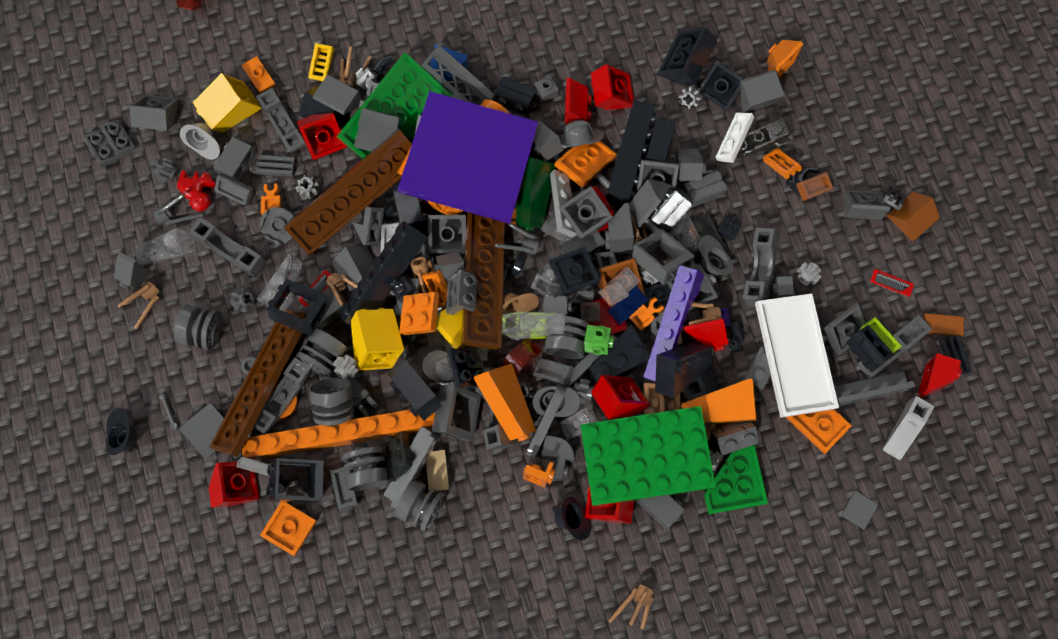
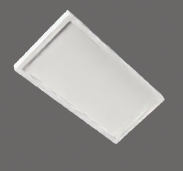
M805 294L757 301L755 306L780 418L839 408L813 295Z

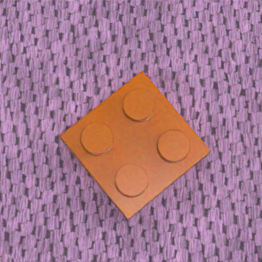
M429 292L404 296L399 333L411 335L435 332L439 294Z
M281 502L260 536L292 556H296L317 521L287 502Z

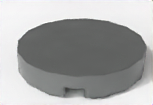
M274 207L264 212L259 223L264 239L273 244H284L292 240V236L283 226L295 217L294 214L282 207Z

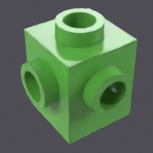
M587 325L584 340L585 352L596 355H608L609 348H613L614 344L611 328L601 325Z

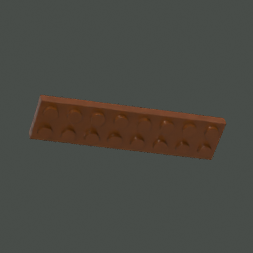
M398 129L283 226L284 229L308 255L312 254L402 177L397 172L412 144L401 130Z
M467 212L464 271L477 276L476 309L474 311L462 310L461 345L499 350L502 341L504 248L495 247V244H504L505 222Z
M282 310L301 319H305L307 316L305 312ZM275 322L209 448L235 457L239 455L248 435L253 430L258 416L262 413V409L270 397L273 387L279 380L285 364L289 361L294 347L298 344L302 332Z

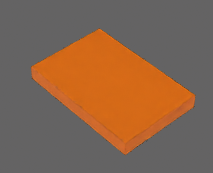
M599 141L572 147L555 162L554 166L583 188L616 158L617 154Z
M835 409L786 417L824 454L852 426Z

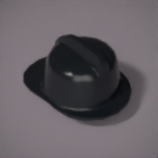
M123 408L113 410L107 420L106 450L110 455H117L121 451L131 452L136 443L137 432L129 425V416L126 410Z
M567 497L562 503L552 508L556 525L559 528L568 530L575 539L580 541L586 540L590 536L591 521L585 518L586 511L574 497Z

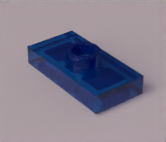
M634 285L606 311L618 325H621L648 299Z

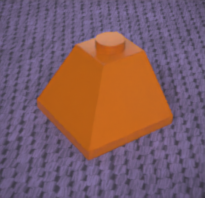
M782 40L778 45L775 43L769 50L770 55L767 60L768 72L775 70L779 79L796 61L803 43L791 40Z

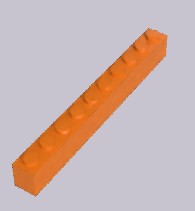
M410 410L352 419L337 425H317L247 437L242 449V455L253 460H262L395 437L400 432L406 434L418 433L421 426L432 430L435 413L423 421L419 415L415 417Z

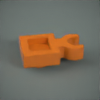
M277 183L274 184V189L269 191V186L264 184V191L267 196H261V215L271 208L281 207V197L277 195L279 193Z
M656 297L650 299L647 307L642 303L628 315L641 331L655 319L653 313L660 312L664 308L662 304L657 308L653 307L654 302L657 301Z

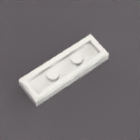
M736 112L715 157L717 161L734 163L754 119L752 113Z

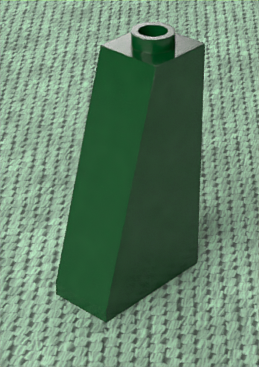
M528 158L516 200V226L524 228L523 230L526 232H534L535 228L543 227L552 187L550 173L556 169L554 163L534 158Z

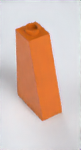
M512 364L475 376L476 384L509 440L518 438L520 442L530 438L529 434L535 432L536 429Z
M747 379L682 403L681 407L685 409L701 406L704 424L757 421L753 379Z

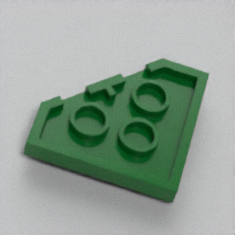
M755 445L731 452L714 478L716 488L707 489L704 493L708 515L768 504Z

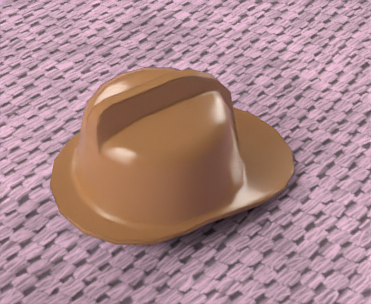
M514 293L505 294L502 301V324H510L514 319H521L532 314L538 306V297L533 293L519 296Z

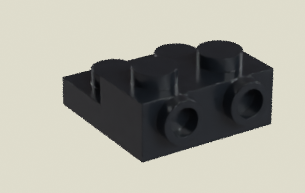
M585 247L549 260V264L564 296L598 286L601 281L600 272L597 268L595 269L592 263L593 257L589 251L587 252Z

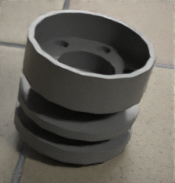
M191 305L182 306L174 324L175 343L189 347L195 345L196 348L211 351L216 346L222 327L221 313L216 310H201V308Z
M550 317V326L547 332L553 336L546 337L544 352L565 359L584 358V342L581 340L585 339L587 325L589 324L575 317Z
M316 328L313 334L308 337V340L314 346L312 348L306 345L302 346V349L308 355L298 352L296 357L312 368V371L331 378L333 372L327 367L335 369L336 366L333 365L332 359H337L340 356L343 358L349 349L331 335Z
M339 377L326 378L316 381L309 386L310 401L313 404L311 409L315 423L325 426L337 425L347 422L354 417L355 411L351 399L352 389L349 380Z
M382 447L358 448L341 456L342 461L347 463L343 466L344 470L354 471L345 477L348 491L365 490L389 483L387 468L377 467L386 461L384 457H379L384 454Z
M413 479L403 492L394 512V517L407 523L414 516L413 527L417 528L422 522L420 530L426 532L436 521L442 509L445 494L439 492L434 498L436 490L432 488L425 495L426 485Z

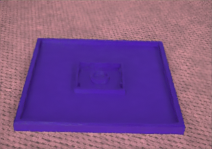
M429 91L398 186V192L510 224L538 122Z

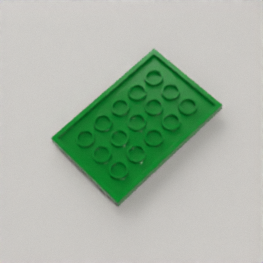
M404 52L336 137L362 159L370 154L372 151L354 147L361 110L366 108L398 117L397 130H401L412 144L418 116L422 115L429 91L449 97L452 94Z
M701 406L580 425L592 506L716 488Z

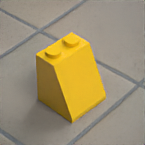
M223 73L193 102L197 108L196 112L206 121L205 124L211 131L221 133L262 108L244 81Z
M379 308L377 310L360 309L356 311L351 320L354 360L357 362L355 368L358 371L393 368L404 351L394 310Z
M444 309L437 314L436 329L454 349H465V347H468L461 345L462 310L454 315H450Z

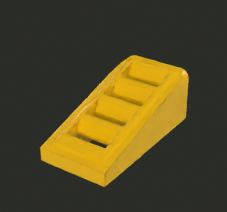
M315 43L309 79L323 82L329 74L335 52L333 46ZM320 52L327 53V56L320 55ZM318 59H324L326 63L319 62ZM317 65L325 66V68H324V69H320V68H316V66H317ZM315 71L321 72L323 76L314 75Z

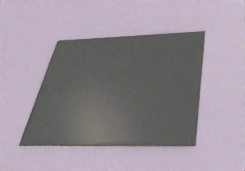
M855 491L841 516L865 530L878 504Z

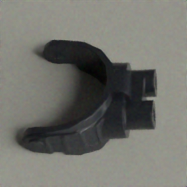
M810 167L799 172L796 170L795 175H789L790 178L786 180V185L790 186V189L794 190L795 194L801 197L796 184L802 182L805 172L819 173L818 168ZM816 197L810 198L808 200L814 201Z

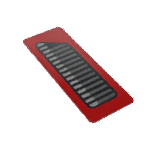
M874 269L870 280L871 283L908 297L911 296L914 284L876 269Z
M324 270L309 288L323 293L329 288L326 280L331 274ZM303 297L298 300L305 307L312 302Z

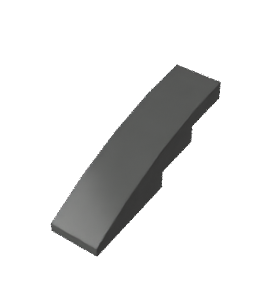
M918 315L893 335L902 347L894 352V356L872 373L863 366L862 361L857 365L871 379L932 329Z

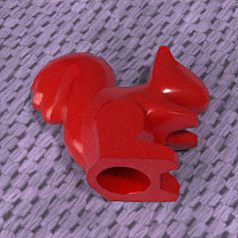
M182 170L177 182V189L180 190L181 194L185 195L186 199L190 200L189 205L192 209L199 212L206 210L210 206L211 199L202 190L204 187L215 188V182L212 180L211 175L208 172H204L199 177V173L196 170L193 177H190L185 170Z

